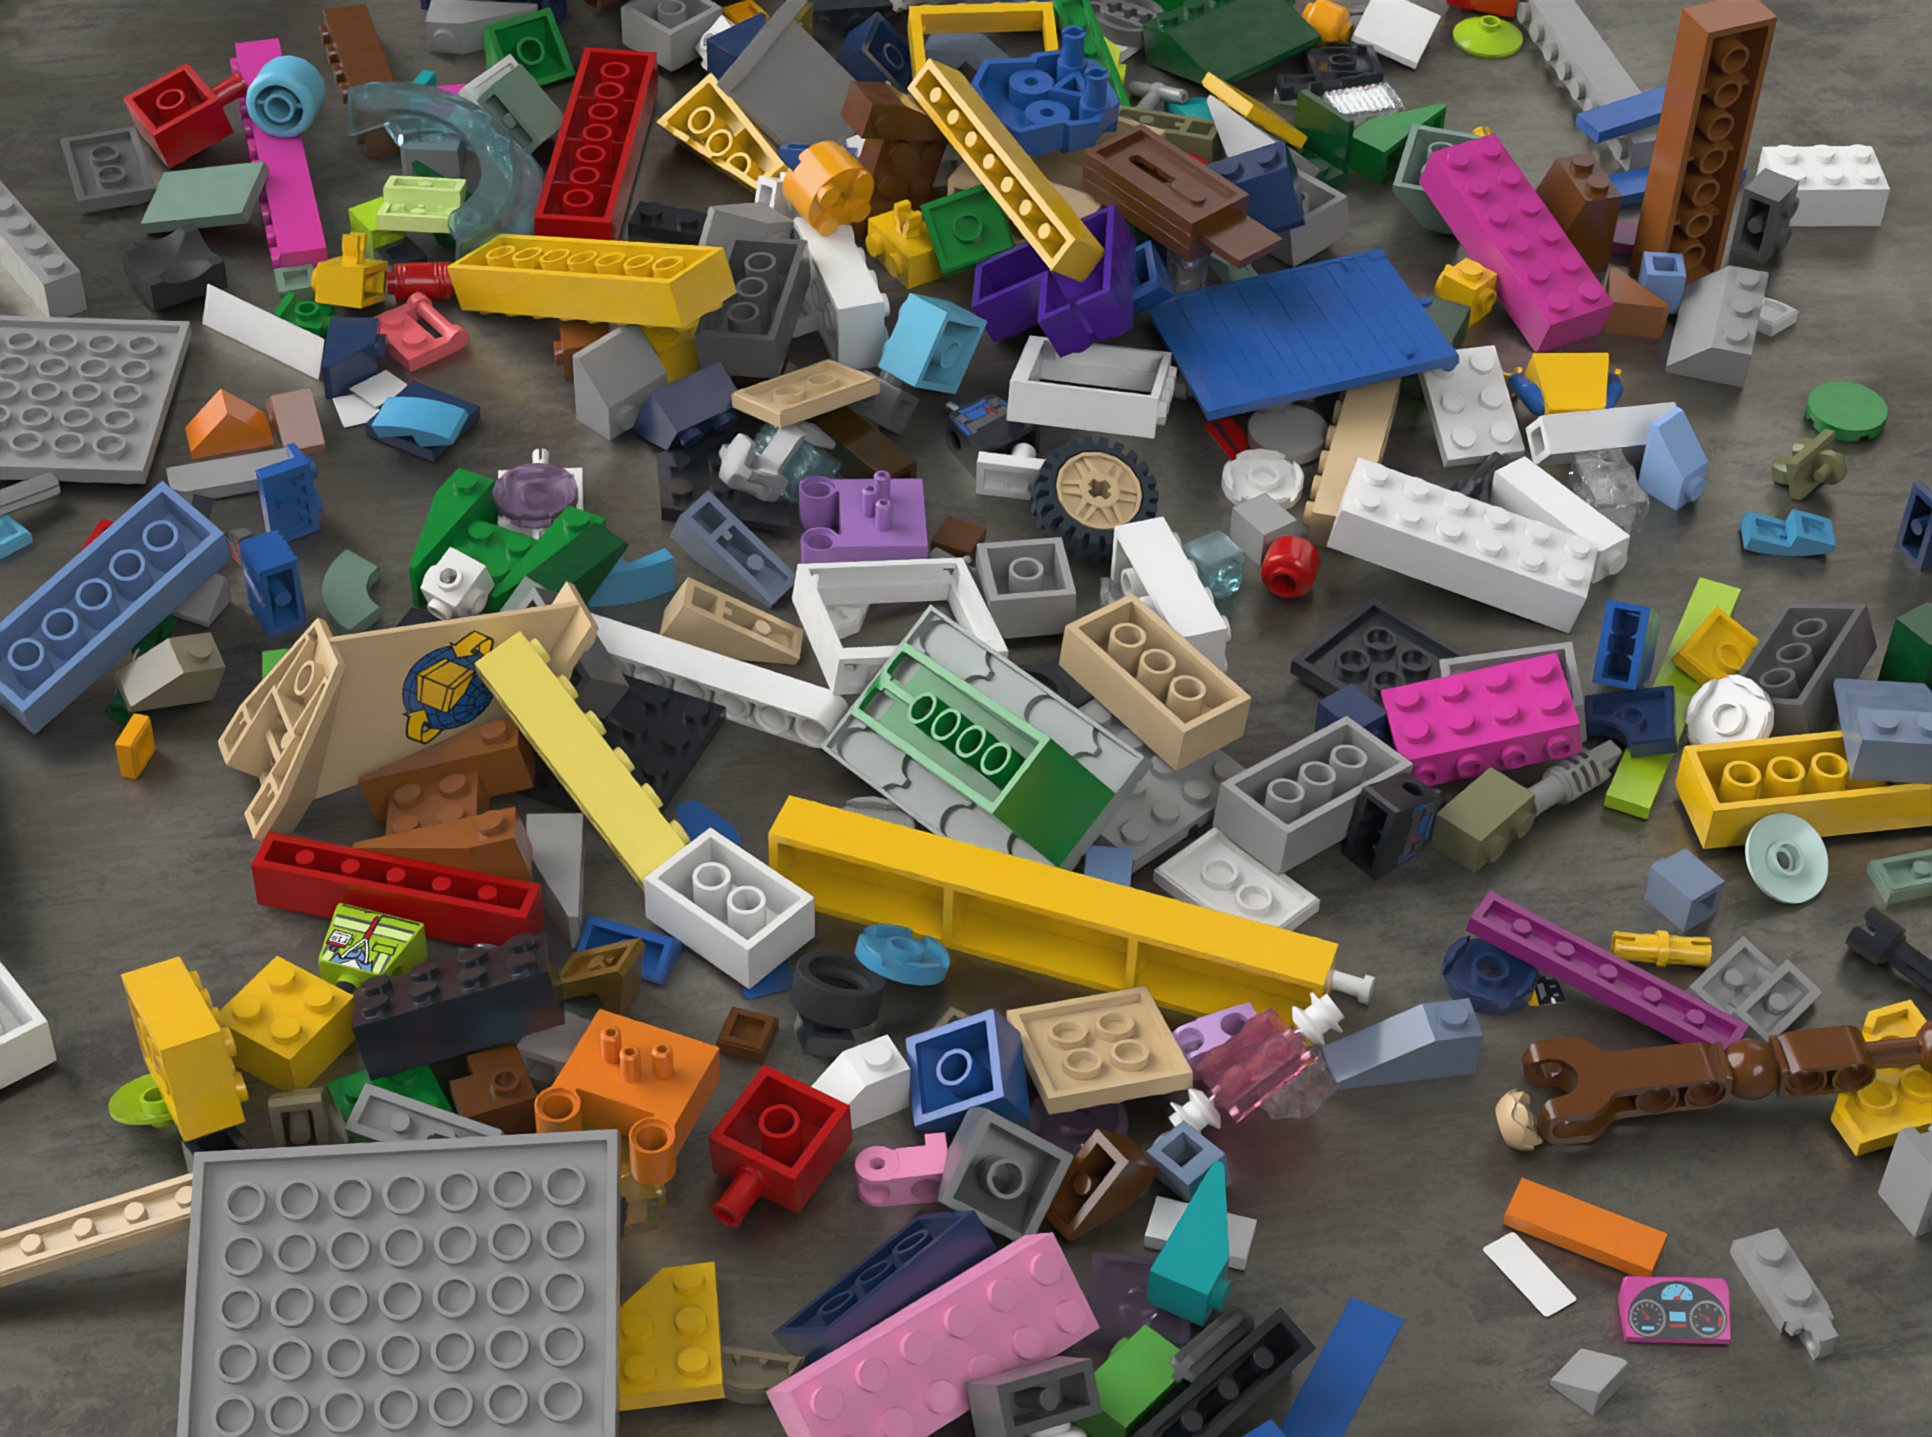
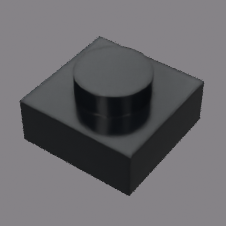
M409 237L374 249L375 260L388 261L387 271H394V263L427 262V255Z
M799 1012L797 1013L794 1030L804 1054H809L819 1059H830L834 1056L838 1057L843 1051L854 1047L855 1038L851 1029L821 1025L805 1018Z

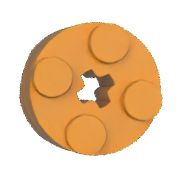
M822 141L810 146L798 156L801 163L794 172L790 167L786 172L782 185L784 197L821 236L831 235L838 226L843 224L848 226L852 222H861L871 211L869 202L874 190L872 175L846 148L837 145L834 141Z

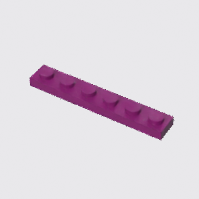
M1492 891L1488 892L1469 919L1466 931L1681 1044L1692 1042L1714 1044V1042L1721 1041L1725 1050L1730 1043L1742 1040L1749 1027L1747 1023Z

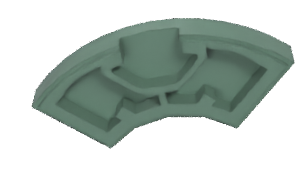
M348 549L333 561L325 575L322 588L327 618L341 635L362 633L381 619L380 607L369 598L371 586L379 579L378 566Z

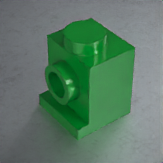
M288 292L273 315L325 339L324 353L330 317H335L334 306L319 304L313 301L297 300L296 293Z

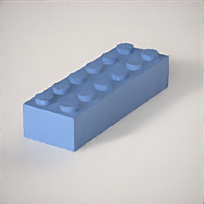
M161 481L0 622V705L32 734H37L232 559L224 532L164 481Z

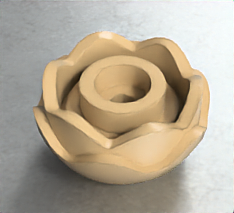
M1513 1089L1507 1092L1495 1107L1498 1125L1508 1146L1517 1150L1532 1151L1534 1150L1533 1146L1543 1142L1541 1137L1537 1135L1539 1129L1538 1118L1529 1108L1530 1096L1524 1093V1091L1517 1092V1089Z

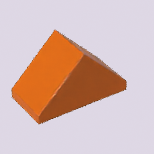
M220 389L185 427L192 459L274 445L267 413L223 389Z

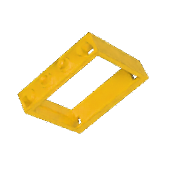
M1030 1L1021 3L995 2L991 4L960 3L956 5L909 6L908 38L913 80L926 63L923 34L1042 30L1045 51L1059 50L1053 3Z

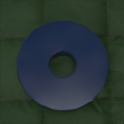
M1471 935L1460 938L1448 948L1443 959L1441 975L1443 986L1453 1000L1469 998L1475 1012L1484 1015H1504L1520 1010L1532 999L1539 977L1538 970L1533 965L1481 938L1470 940ZM1479 970H1495L1501 976L1487 977L1481 974Z

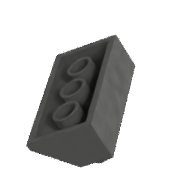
M1784 603L1737 674L1753 680L1769 695L1774 708V726L1769 738L1825 732L1838 711L1833 686L1835 678L1858 679L1877 649L1867 604Z

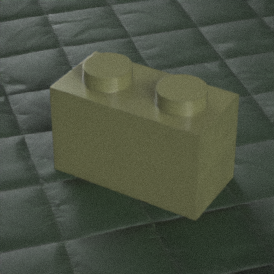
M1490 767L1436 813L1430 846L1475 874L1488 861L1495 862L1516 837L1522 838L1527 834L1534 822V815L1531 813L1535 794Z

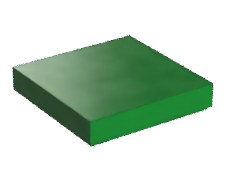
M983 184L920 205L944 279L975 269L976 264L1015 247L1003 209Z

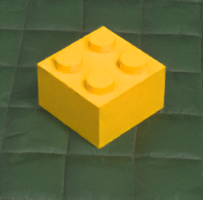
M276 956L219 1011L224 1027H229L236 1046L237 1056L232 1057L234 1065L283 1092L307 1089L356 1039L352 1029L354 996L279 956Z

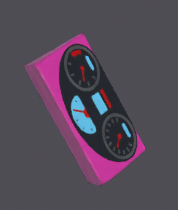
M1627 1276L1623 1279L1618 1296V1304L1625 1342L1730 1343L1729 1288L1726 1279Z

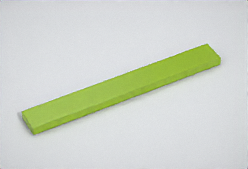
M1702 577L1697 582L1653 684V687L1674 685L1677 747L1687 725L1685 723L1687 708L1692 697L1702 686L1670 660L1716 606L1732 617L1741 592L1739 588ZM1626 747L1607 791L1604 806L1647 820L1675 753L1631 758L1629 749Z

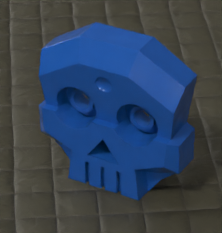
M1070 25L1062 29V50L1032 53L1030 58L983 60L971 83L972 87L1028 155L1038 157L1060 149L1062 154L1085 150L1096 146L1097 140L1102 133L1117 131L1120 101L1108 81V70L1100 67L1096 60L1084 57L1086 32L1080 26Z

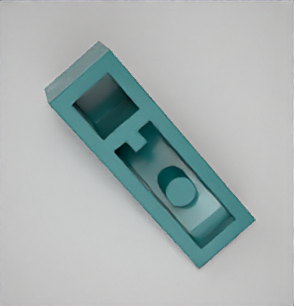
M1214 1160L1149 1271L1146 1296L1147 1303L1204 1327L1213 1309L1221 1311L1224 1308L1233 1285L1232 1281L1226 1279L1229 1264L1225 1167L1224 1163Z

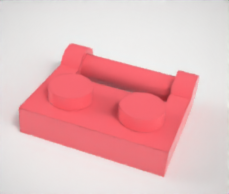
M422 292L412 294L406 304L374 317L379 318L380 333L387 334L388 353L409 372L463 349L469 341V333L460 325H453L432 307V301ZM423 318L442 337L435 339L416 320Z

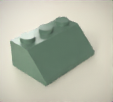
M1412 124L1393 183L1392 192L1424 229L1437 231L1445 235L1454 234L1419 183L1431 152L1485 136Z

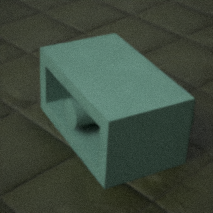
M519 64L496 81L476 100L524 158L528 157L560 131L564 118L559 107L552 102L537 84L535 78L528 73L522 64Z

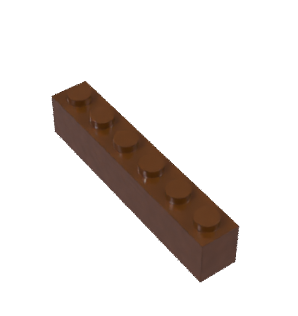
M366 4L323 10L325 24L319 25L321 43L323 47L326 46L329 66H332L335 83L339 85L343 105H346L350 125H353L357 145H364L368 159L400 154V145L411 140L409 120Z

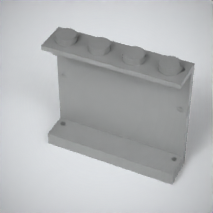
M787 0L776 10L716 85L728 97H731L743 112L779 147L784 142L816 144L828 140L836 142L839 146L846 147V139L855 136L854 133L856 132L841 116V112L851 81L856 80L793 19L806 4L807 0Z

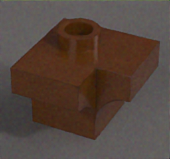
M516 1043L467 1056L470 1076L449 1081L451 1096L458 1114L500 1129L505 1135L537 1133L534 1108L537 1094Z

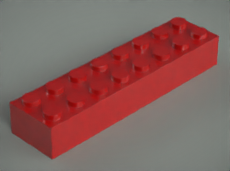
M584 48L533 217L535 236L618 241L658 93L657 52Z

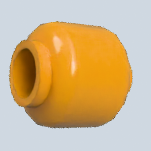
M1317 0L1315 3L1309 2L1302 13V17L1321 35L1322 42L1316 45L1326 46L1327 41L1348 42L1354 28V24L1349 22L1350 12L1348 8L1330 0Z

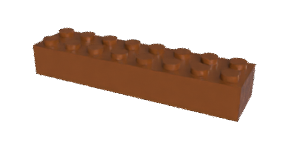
M1716 0L1682 8L1629 271L1637 279L1644 251L1683 253L1686 271L1685 285L1720 270L1778 18L1760 0Z

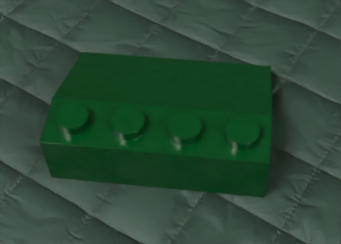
M1187 0L1183 3V6L1171 11L1160 12L1156 18L1143 23L1146 63L1203 84V79L1210 72L1231 85L1322 42L1321 35L1286 0Z

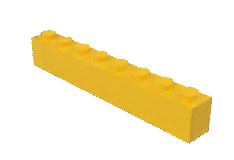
M929 58L907 89L1050 270L1083 283L1105 255V249L963 74Z

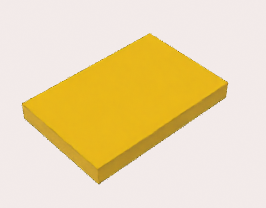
M1208 72L1202 81L1205 88L1248 120L1296 148H1302L1308 138L1305 134L1261 102L1212 73Z

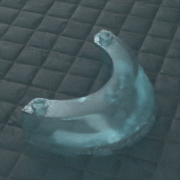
M372 81L348 88L346 132L349 137L384 126L398 146L414 142L443 143L446 138L466 143V149L476 153L481 166L479 185L473 195L459 208L453 210L448 217V229L457 241L455 262L499 234L535 236L533 217L545 181V175L537 160L528 149L487 111L455 93L418 83Z

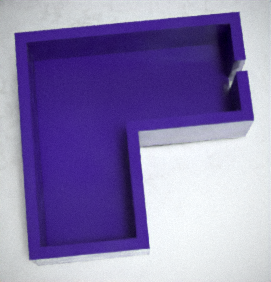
M1115 204L1080 219L1105 249V255L1083 283L1051 271L1029 242L976 264L971 308L978 317L988 321L985 329L994 343L1004 338H1014L1025 329L1039 324L1059 357L1062 358L1071 353H1081L1087 350L1096 338L1099 341L1107 338H1117L1132 328L1136 239Z

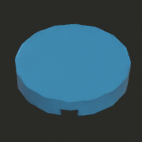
M876 924L864 928L862 935L861 933L859 934L854 951L857 959L869 970L894 981L920 986L934 985L945 980L951 956L946 948L934 938L924 936L923 941L912 937L913 930L891 924Z

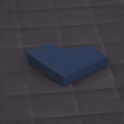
M1674 685L1585 696L1584 711L1587 735H1604L1618 739L1628 747L1631 758L1677 753L1676 696Z

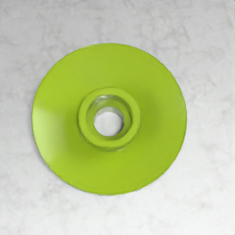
M1492 15L1467 18L1459 22L1453 30V40L1460 49L1471 55L1483 58L1510 56L1521 48L1523 42L1522 33L1516 26Z
M151 1073L125 1084L109 1100L108 1108L111 1117L122 1124L152 1125L156 1128L175 1124Z

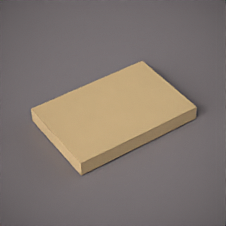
M828 359L735 391L731 394L732 407L779 428H783L879 394L880 382L876 377Z

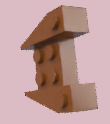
M511 718L502 721L494 720L484 725L472 727L359 777V785L376 822L386 821V833L382 837L355 842L352 848L517 880H531L533 848L516 806L489 811L490 797L534 787L535 756L528 740Z

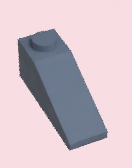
M709 490L679 516L670 537L700 566L752 598L771 608L794 586L796 574Z
M1469 998L1425 1003L1325 1045L1321 1048V1056L1333 1091L1475 1074L1483 1034Z

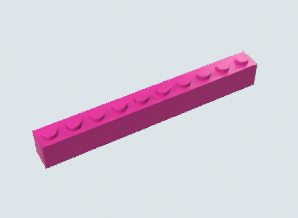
M279 39L235 43L237 58L230 59L232 76L234 73L239 72L249 88L267 62L282 56ZM244 95L237 100L239 102L241 120L243 121L250 162L264 161L270 171L258 201L261 207L273 271L276 268L313 263L315 269L318 262L328 260L301 134L293 138H278L265 133L256 126L249 116L246 106L247 95Z

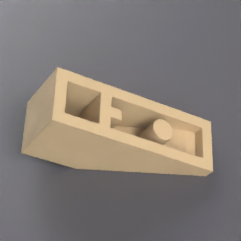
M687 577L664 609L660 635L736 660L796 665L800 660L804 630Z

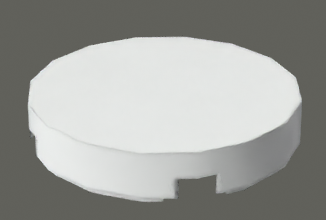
M1266 449L1246 450L1237 454L1235 460L1230 462L1229 459L1224 465L1221 487L1225 497L1235 506L1263 493H1267L1287 510L1301 499L1304 474L1301 467L1294 460L1292 465L1289 461L1285 460V455L1280 452Z
M1726 675L1728 678H1722L1718 681L1713 679L1705 683L1692 697L1686 711L1685 723L1688 725L1689 735L1687 734L1690 744L1701 745L1769 738L1774 726V708L1769 695L1753 680L1739 675Z

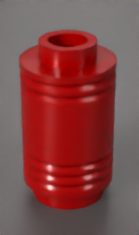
M450 262L394 263V271H386L388 295H395L396 302H407L408 298L416 292H422L431 301H451L452 297L457 295L447 269Z

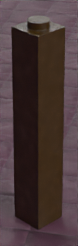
M785 358L780 376L799 370V368ZM732 375V382L737 390L772 379ZM845 405L803 420L818 426L836 442L834 449L813 445L805 440L802 444L845 479H874V474L878 471L888 472L891 475V479H917V461Z

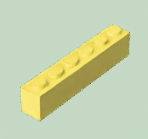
M519 631L475 662L477 675L644 892V878L688 845L691 840L675 819L668 823L658 809L663 804L651 786L645 783L640 787L630 772L635 768L624 751L619 746L612 750L602 736L607 731L598 717L591 710L584 714L574 701L579 695L571 682L563 674L556 678L546 664L551 661V658L536 638L529 642L522 632Z

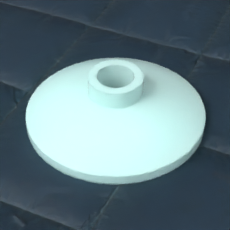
M1789 813L1771 814L1762 818L1753 826L1747 838L1745 855L1749 872L1757 886L1767 896L1786 904H1799L1815 897L1823 888L1828 875V855L1817 831L1804 819ZM1777 857L1779 858V860H1780V862H1781V866H1780L1779 863H1778Z

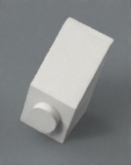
M887 1034L843 1051L811 1087L850 1105L852 1129H855L909 1107L910 1067Z

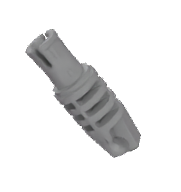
M1609 740L1591 750H1587L1584 747L1578 754L1568 756L1556 763L1555 766L1548 768L1544 772L1542 780L1528 788V790L1535 794L1531 814L1535 818L1538 814L1556 803L1569 804L1584 793L1610 778L1611 773L1609 770L1616 765L1617 758L1621 756L1622 751Z

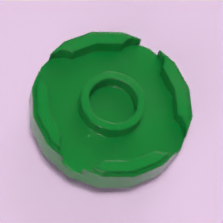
M1833 381L1818 385L1810 392L1805 414L1807 419L1811 418L1814 421L1813 427L1820 433L1824 429L1836 431V440L1854 442L1859 441L1862 436L1869 435V439L1877 437L1885 427L1888 407L1884 399L1872 389L1857 383Z

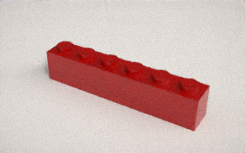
M268 832L251 864L257 903L260 905L332 919L337 905L343 903L423 923L425 936L428 938L483 947L485 949L505 945L508 939L519 934L531 933L534 936L539 935L545 923L542 887L538 883L274 832Z

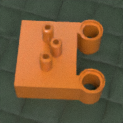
M599 1009L553 1085L543 1090L536 1097L534 1108L537 1133L583 1131L582 1122L606 1130L618 1129L621 1135L629 1137L630 1168L635 1180L643 1185H662L670 1181L675 1175L677 1155L720 1081V1047Z

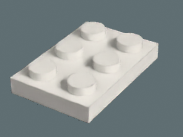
M1495 345L1457 349L1459 364L1450 372H1445L1442 368L1418 373L1444 468L1484 463L1495 451L1501 455L1506 453L1510 459L1522 457L1525 448Z

